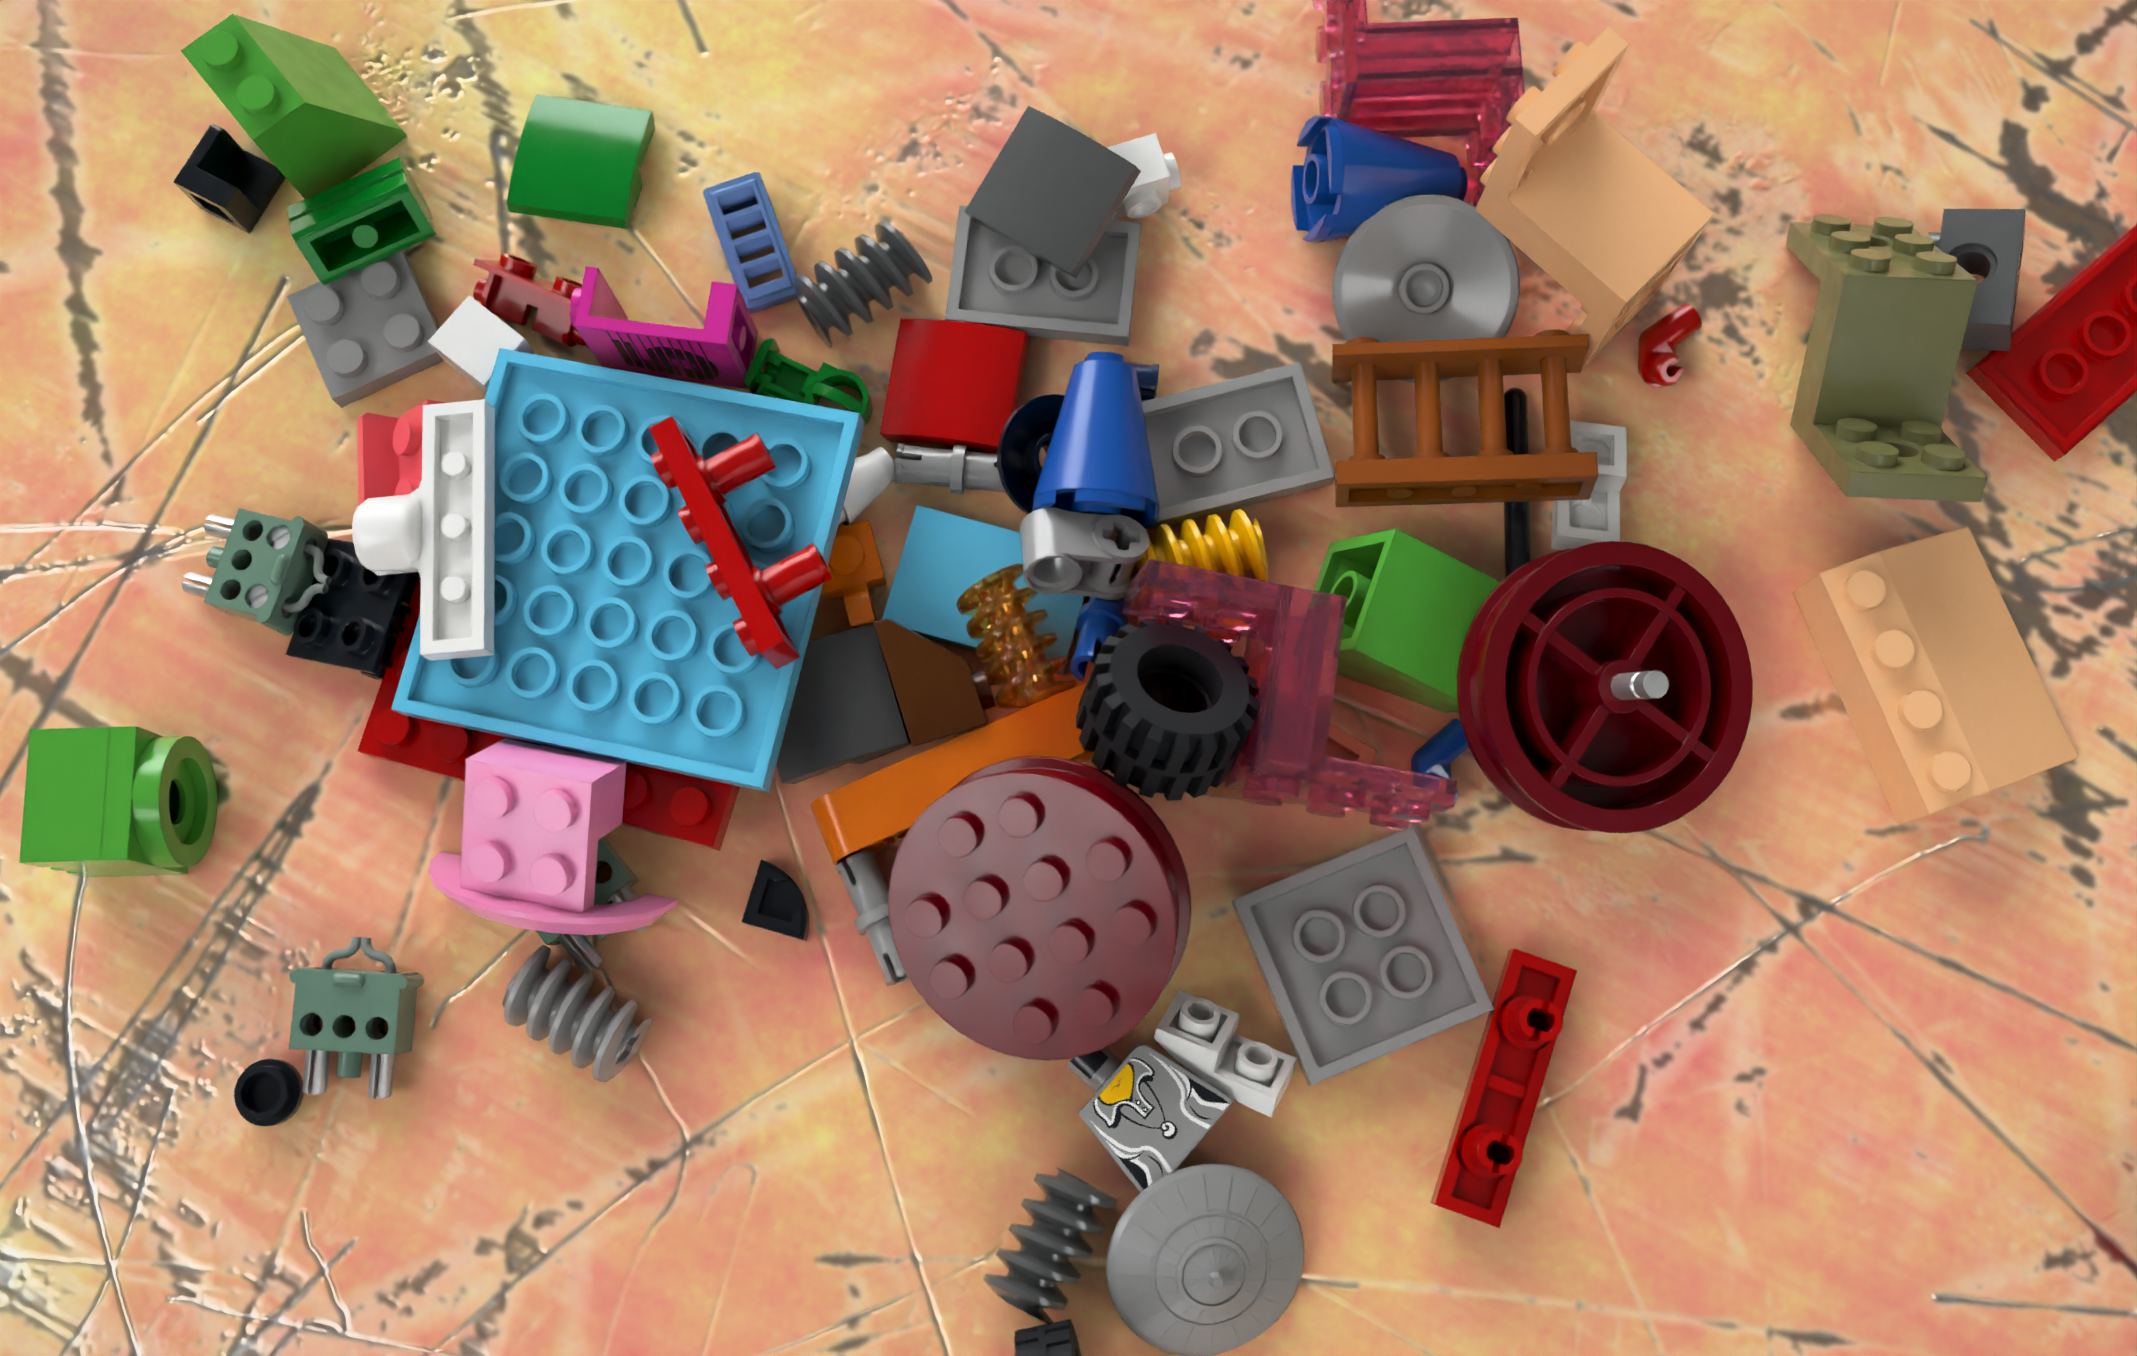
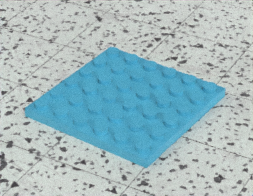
M499 348L484 398L495 408L494 655L436 661L426 659L420 655L419 615L391 710L410 717L769 792L823 584L781 606L783 613L780 614V617L800 658L776 669L760 653L751 657L739 639L733 625V621L742 617L733 598L730 597L724 601L720 597L705 569V565L714 561L705 541L696 545L678 515L677 510L686 506L678 487L669 490L653 465L650 455L658 452L659 448L649 428L673 416L692 439L699 455L704 456L706 460L758 433L770 452L777 469L727 494V502L724 505L754 565L764 570L812 543L817 546L828 566L865 424L862 416L856 412Z

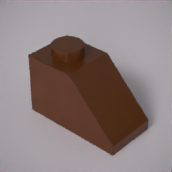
M892 619L873 622L912 747L988 723L989 720L985 710L995 707L996 703L985 670L974 673L970 660Z

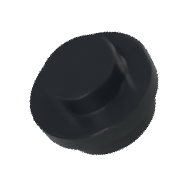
M279 1059L257 1061L243 1071L234 1089L236 1107L241 1116L252 1124L258 1126L281 1124L290 1119L299 1109L304 1095L302 1092L303 1080L297 1069L286 1061Z

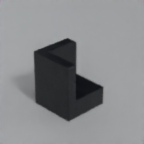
M212 124L173 182L200 209L250 234L286 177L275 165L243 150L225 129Z

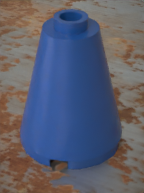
M1313 116L1307 120L1299 135L1297 146L1307 147L1304 166L1293 165L1291 206L1296 229L1298 231H1308L1303 238L1306 242H1325L1349 237L1362 222L1375 215L1386 205L1406 197L1433 194L1453 197L1462 201L1465 198L1468 185L1467 172L1464 167H1460L1457 157L1452 153L1330 116Z
M1093 352L1087 355V361L1079 362L1074 366L1033 496L1032 511L1055 507L1080 513L1099 515L1119 514L1134 519L1145 529L1157 524L1160 506L1137 370L1125 363L1124 356L1113 352Z

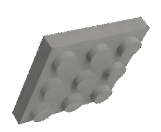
M1413 826L1232 901V905L1309 1086L1494 1010Z

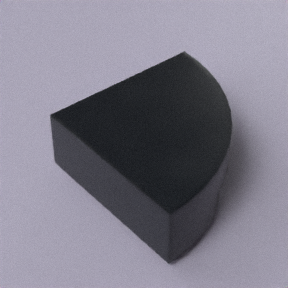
M761 860L742 922L807 941L809 912L802 891L787 873L777 866Z

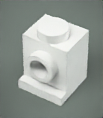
M1156 133L1107 147L1134 164L1141 171L1112 220L1124 216L1136 219L1151 215L1161 205L1169 202L1170 191L1181 188V178L1176 160L1172 153L1163 155Z

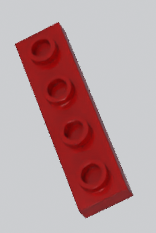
M673 416L650 427L649 430L659 448L658 452L650 455L653 465L669 490L678 487L686 503V506L677 510L678 515L693 542L698 545L705 541L714 561L705 565V569L720 597L724 601L732 597L742 616L733 621V625L743 646L751 657L760 653L776 669L800 658L780 617V614L783 613L781 606L832 580L833 576L817 546L812 543L770 567L761 570L759 566L754 565L724 505L727 502V494L777 469L765 443L758 433H755L706 460L704 456L699 455L692 439Z
M1515 948L1508 950L1492 1002L1494 1010L1489 1012L1433 1192L1431 1204L1500 1228L1514 1178L1523 1159L1524 1145L1556 1039L1563 1028V1016L1577 970Z

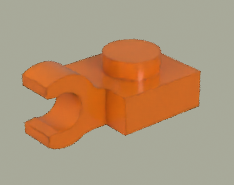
M870 520L837 528L828 563L833 579L825 582L822 586L823 594L827 601L843 597L851 628L873 624V622L877 621L869 589L887 585Z

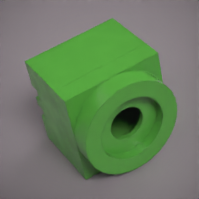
M138 726L30 729L19 863L36 867H51L50 870L67 871L69 874L83 877L188 874V867L196 865L205 856L212 841L216 824L217 787L210 757L204 746L196 738L191 736L164 737Z

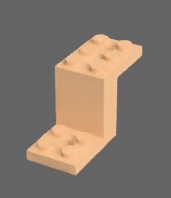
M1609 26L1589 46L1582 41L1574 44L1554 68L1552 75L1556 78L1542 92L1535 86L1531 87L1509 111L1506 120L1512 125L1504 132L1492 150L1498 157L1489 165L1480 178V182L1485 185V188L1475 209L1582 303L1581 309L1583 311L1566 330L1570 335L1589 334V348L1582 370L1660 292L1714 215L1709 208L1595 112L1629 46V43Z

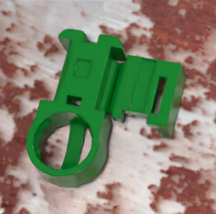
M769 338L764 340L744 377V382L751 394L817 406L819 405L820 398L824 397L852 412L860 413L865 422L864 426L869 422L872 413V402L861 378L853 372L837 369L824 362L817 372L778 354L780 349L775 339ZM764 365H766L767 368H766L765 372L763 373V372H762V368H763ZM834 386H851L859 392L862 403L854 397L834 388Z

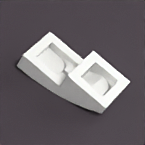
M1570 420L1571 446L1576 448L1579 453L1597 452L1598 478L1589 500L1553 501L1551 549L1565 550L1598 542L1620 541V491L1627 478L1626 427Z

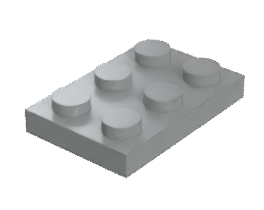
M960 205L945 320L1003 327L1026 332L1030 337L1122 346L1129 345L1141 234L1140 222L1111 220L1077 278H1074L1030 255L1015 242L975 222L964 212L967 206Z
M1301 362L1142 402L1160 506L1159 520L1152 529H1157L1162 524L1169 526L1181 523L1187 519L1193 520L1331 485L1334 481V471Z

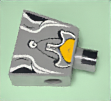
M1142 1042L1134 1048L1123 1062L1105 1047L1084 1056L1074 1057L1067 1064V1067L1096 1092L1078 1114L1140 1193L1158 1179L1174 1172L1233 1103L1227 1095Z

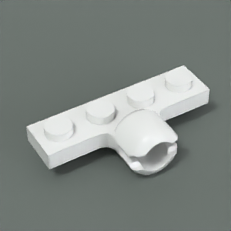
M486 399L423 405L422 480L419 488L407 495L368 498L356 508L353 515V544L361 565L378 576L419 573L421 578L420 655L430 661L494 655L495 408Z

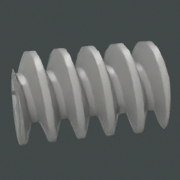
M542 945L524 962L506 989L502 1002L503 1007H505V1021L515 1027L527 1023V1035L533 1040L540 1041L549 1036L548 1046L550 1051L555 1054L562 1055L571 1050L570 1060L572 1065L577 1068L583 1069L594 1063L592 1070L594 1079L605 1083L619 1074L632 1059L643 1042L653 1018L649 1017L639 1026L632 1023L638 1005L634 1000L628 1001L617 1012L613 1011L611 1006L616 989L608 986L595 998L591 997L589 993L594 975L589 972L585 973L573 984L567 982L573 963L569 959H563L551 971L545 967L551 953V948Z

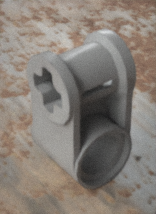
M1055 507L1032 511L1024 517L1020 524L1024 581L1029 588L1043 594L1062 593L1092 596L1105 600H1119L1127 596L1132 590L1135 582L1134 565L1146 554L1150 538L1146 529L1139 522L1119 514L1099 515L1080 513ZM1116 532L1115 541L1110 540L1111 535ZM1112 573L1116 574L1115 581L1109 582Z

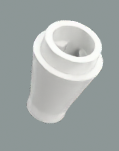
M878 447L872 452L855 459L838 525L841 523L845 526L850 525L889 484L895 481V462L882 447Z

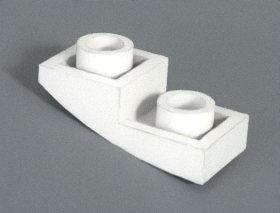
M1179 990L1156 1027L1154 1039L1173 1058L1198 1078L1235 1101L1272 1118L1292 1078L1297 1058L1275 1050L1264 1043L1255 1042L1237 1035L1239 1013L1218 1006L1207 999L1198 998Z

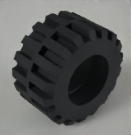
M1155 619L1141 620L1138 628L1127 624L1118 629L1115 637L1109 636L1102 644L1101 650L1096 657L1076 715V728L1082 730L1079 741L1083 750L1094 752L1091 762L1100 771L1109 770L1114 774L1112 781L1125 788L1127 784L1139 788V795L1153 798L1155 792L1163 793L1166 800H1181L1184 792L1196 798L1205 795L1209 786L1217 788L1223 783L1243 748L1255 723L1260 707V700L1256 698L1259 691L1256 678L1247 675L1250 668L1243 657L1233 656L1230 653L1232 646L1223 639L1216 641L1207 636L1209 631L1195 626L1193 630L1183 627L1182 621L1170 619L1167 620L1166 624H1159Z

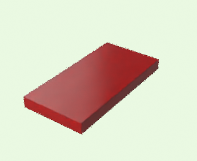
M2137 224L2013 331L2010 351H1991L1966 373L2054 462L2066 455L2137 392Z

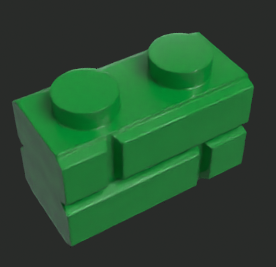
M400 157L287 207L291 235L323 285L348 275L347 270L354 269L357 271L436 235L430 209Z

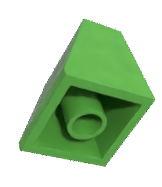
M231 14L181 50L251 139L304 199L349 180L407 137L403 129L335 47Z
M1397 528L1331 542L1290 657L1444 713L1459 712L1457 702V671L1464 638L1479 607L1500 582Z

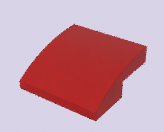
M900 319L880 435L893 443H945L952 449L954 444L967 445L968 451L997 453L1002 429L1010 415L1019 407L1030 336L1026 332L985 324L935 319Z

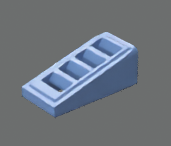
M753 172L706 188L703 191L709 213L734 283L738 285L749 313L752 314L796 299L797 295L793 279L797 275L761 174ZM764 222L766 224V229L736 239L732 238V233ZM774 247L775 253L741 264L740 257ZM782 269L784 277L752 288L749 287L747 280Z

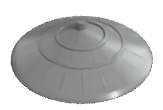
M1433 194L1406 197L1384 206L1379 212L1357 227L1346 242L1336 265L1333 279V305L1337 323L1346 341L1358 337H1372L1380 342L1505 337L1515 317L1520 294L1519 268L1510 242L1475 210V206L1457 198ZM1453 377L1440 378V381L1446 380V379H1449V378H1453ZM1400 379L1404 381L1414 382V379Z
M1201 1164L1174 1171L1144 1189L1127 1207L1115 1227L1108 1248L1106 1267L1111 1299L1126 1325L1138 1337L1160 1350L1182 1356H1212L1227 1352L1262 1334L1281 1317L1289 1306L1299 1286L1303 1271V1234L1297 1215L1282 1192L1268 1180L1252 1171L1226 1164Z

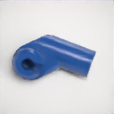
M1457 719L1451 720L1412 756V794L1416 802L1425 810L1445 812L1451 809L1457 801L1458 790L1452 788L1451 763L1469 748L1461 721Z

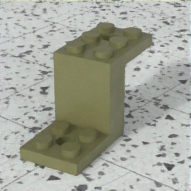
M1815 215L1813 216L1812 223L1790 222L1785 246L1821 281L1792 413L1791 427L1847 497L1981 502L1987 477L1966 456V452L1958 448L1941 428L1978 280L1957 264L1956 257L1942 252L1934 245V239L1921 235L1913 228L1914 223L1905 219L1879 217L1875 219L1874 225H1851L1852 221L1845 217Z

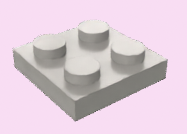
M403 250L357 271L354 269L347 270L348 275L326 285L317 282L287 296L332 400L341 408L444 361L428 342L440 327L409 258Z

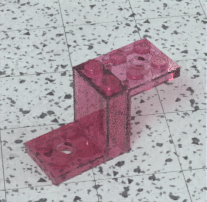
M1312 0L1313 9H1322L1323 26H1317L1316 60L1317 63H1326L1327 81H1321L1319 90L1320 116L1334 117L1399 138L1468 135L1467 163L1469 168H1477L1479 187L1473 188L1471 205L1476 207L1485 188V185L1480 182V178L1489 165L1498 157L1492 150L1500 137L1512 125L1506 120V117L1515 103L1525 93L1518 18L1368 23L1366 0Z
M1148 559L1126 587L1122 613L1139 616L1138 624H1140L1141 620L1155 619L1159 624H1166L1168 619L1182 621L1183 625L1198 626L1209 631L1207 636L1216 641L1223 639L1225 642H1238L1241 636L1247 637L1244 660L1250 667L1247 675L1256 678L1259 687L1256 698L1260 700L1259 713L1231 772L1227 774L1225 788L1242 790L1243 801L1258 805L1281 806L1283 798L1307 802L1306 812L1319 816L1343 818L1346 815V810L1369 813L1370 824L1393 829H1408L1409 821L1429 822L1430 815L1454 807L1457 780L1325 756L1347 597Z

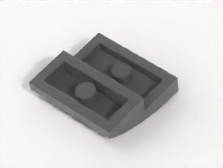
M1028 105L964 212L980 225L1020 245L1030 255L1077 278L1141 171L1134 164L1100 143Z
M874 623L809 641L776 764L781 783L796 784L845 764H862L912 745Z

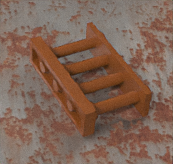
M1553 329L1527 337L1380 342L1372 337H1358L1347 341L1345 344H1333L1332 382H1352L1354 455L1348 460L1336 461L1335 506L1364 507L1589 500L1598 478L1597 452L1579 453L1576 448L1571 446L1567 373H1581L1589 348V334L1570 335L1567 331ZM1541 374L1545 450L1540 454L1514 455L1512 451L1507 449L1503 375ZM1477 376L1481 452L1475 456L1450 457L1449 454L1443 452L1440 378ZM1414 379L1417 454L1413 455L1412 458L1386 459L1385 456L1379 454L1377 380Z

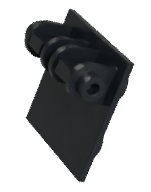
M329 539L323 553V573L331 577V583L328 585V591L325 594H315L308 606L298 616L286 655L359 670L362 675L382 681L386 668H392L393 662L389 660L397 638L390 636V634L404 633L406 628L395 622L397 615L405 617V614L410 615L412 611L411 608L401 603L409 605L417 580L421 579L418 572L378 576L361 565L353 542ZM314 578L312 585L322 583L318 582L317 579Z

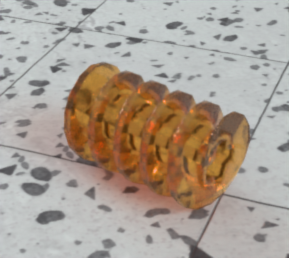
M1023 564L1011 565L981 578L958 598L956 604L961 615L972 617L966 626L968 635L973 639L982 640L975 651L978 659L981 662L993 663L986 671L985 677L990 685L1004 686L997 692L995 697L997 705L1003 709L1026 708L1075 687L1077 684L1076 680L1056 681L1054 677L1058 671L1068 664L1065 656L1050 658L1045 656L1044 652L1059 639L1056 633L1036 634L1035 628L1049 616L1045 609L1026 610L1025 605L1036 597L1039 592L1029 587L1017 588L1015 582L1024 576Z

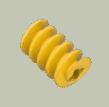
M1241 509L1234 510L1231 513L1228 530L1218 515H1209L1206 519L1204 535H1202L1192 519L1184 520L1179 540H1177L1167 524L1159 525L1155 544L1152 545L1149 540L1146 554L1134 565L1143 606L1145 605L1146 592L1149 590H1153L1161 605L1166 606L1169 605L1171 586L1177 585L1185 599L1191 601L1194 599L1196 581L1202 580L1211 596H1217L1221 576H1228L1236 592L1243 590L1246 571L1252 570L1261 587L1267 586L1269 576L1266 550L1258 521L1254 518L1252 525L1246 513Z

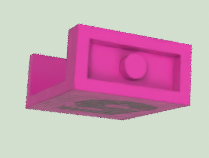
M586 266L582 288H575L572 293L570 320L602 367L685 382L748 389L744 382V377L754 359L758 331L737 284L712 281L704 328L679 327L627 320L626 313L599 268Z

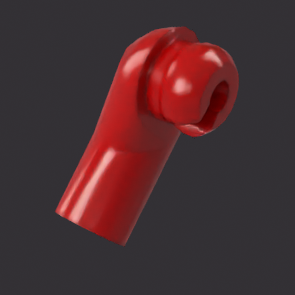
M1687 303L1680 305L1644 330L1640 335L1638 373L1647 385L1653 388L1669 387L1681 378L1683 367L1676 366V362L1679 360L1678 355H1676V345L1702 327L1701 317L1691 305Z

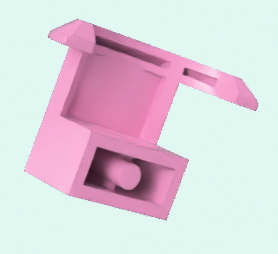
M506 738L466 759L461 856L439 852L431 859L428 874L433 885L456 905L484 919L517 928L550 933L600 935L630 931L650 925L675 908L678 899L647 893L640 898L626 902L594 905L598 840L622 824L626 761Z

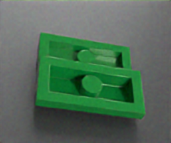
M536 94L523 127L513 164L507 197L508 211L627 229L643 188L640 167L655 131L653 112L651 110Z

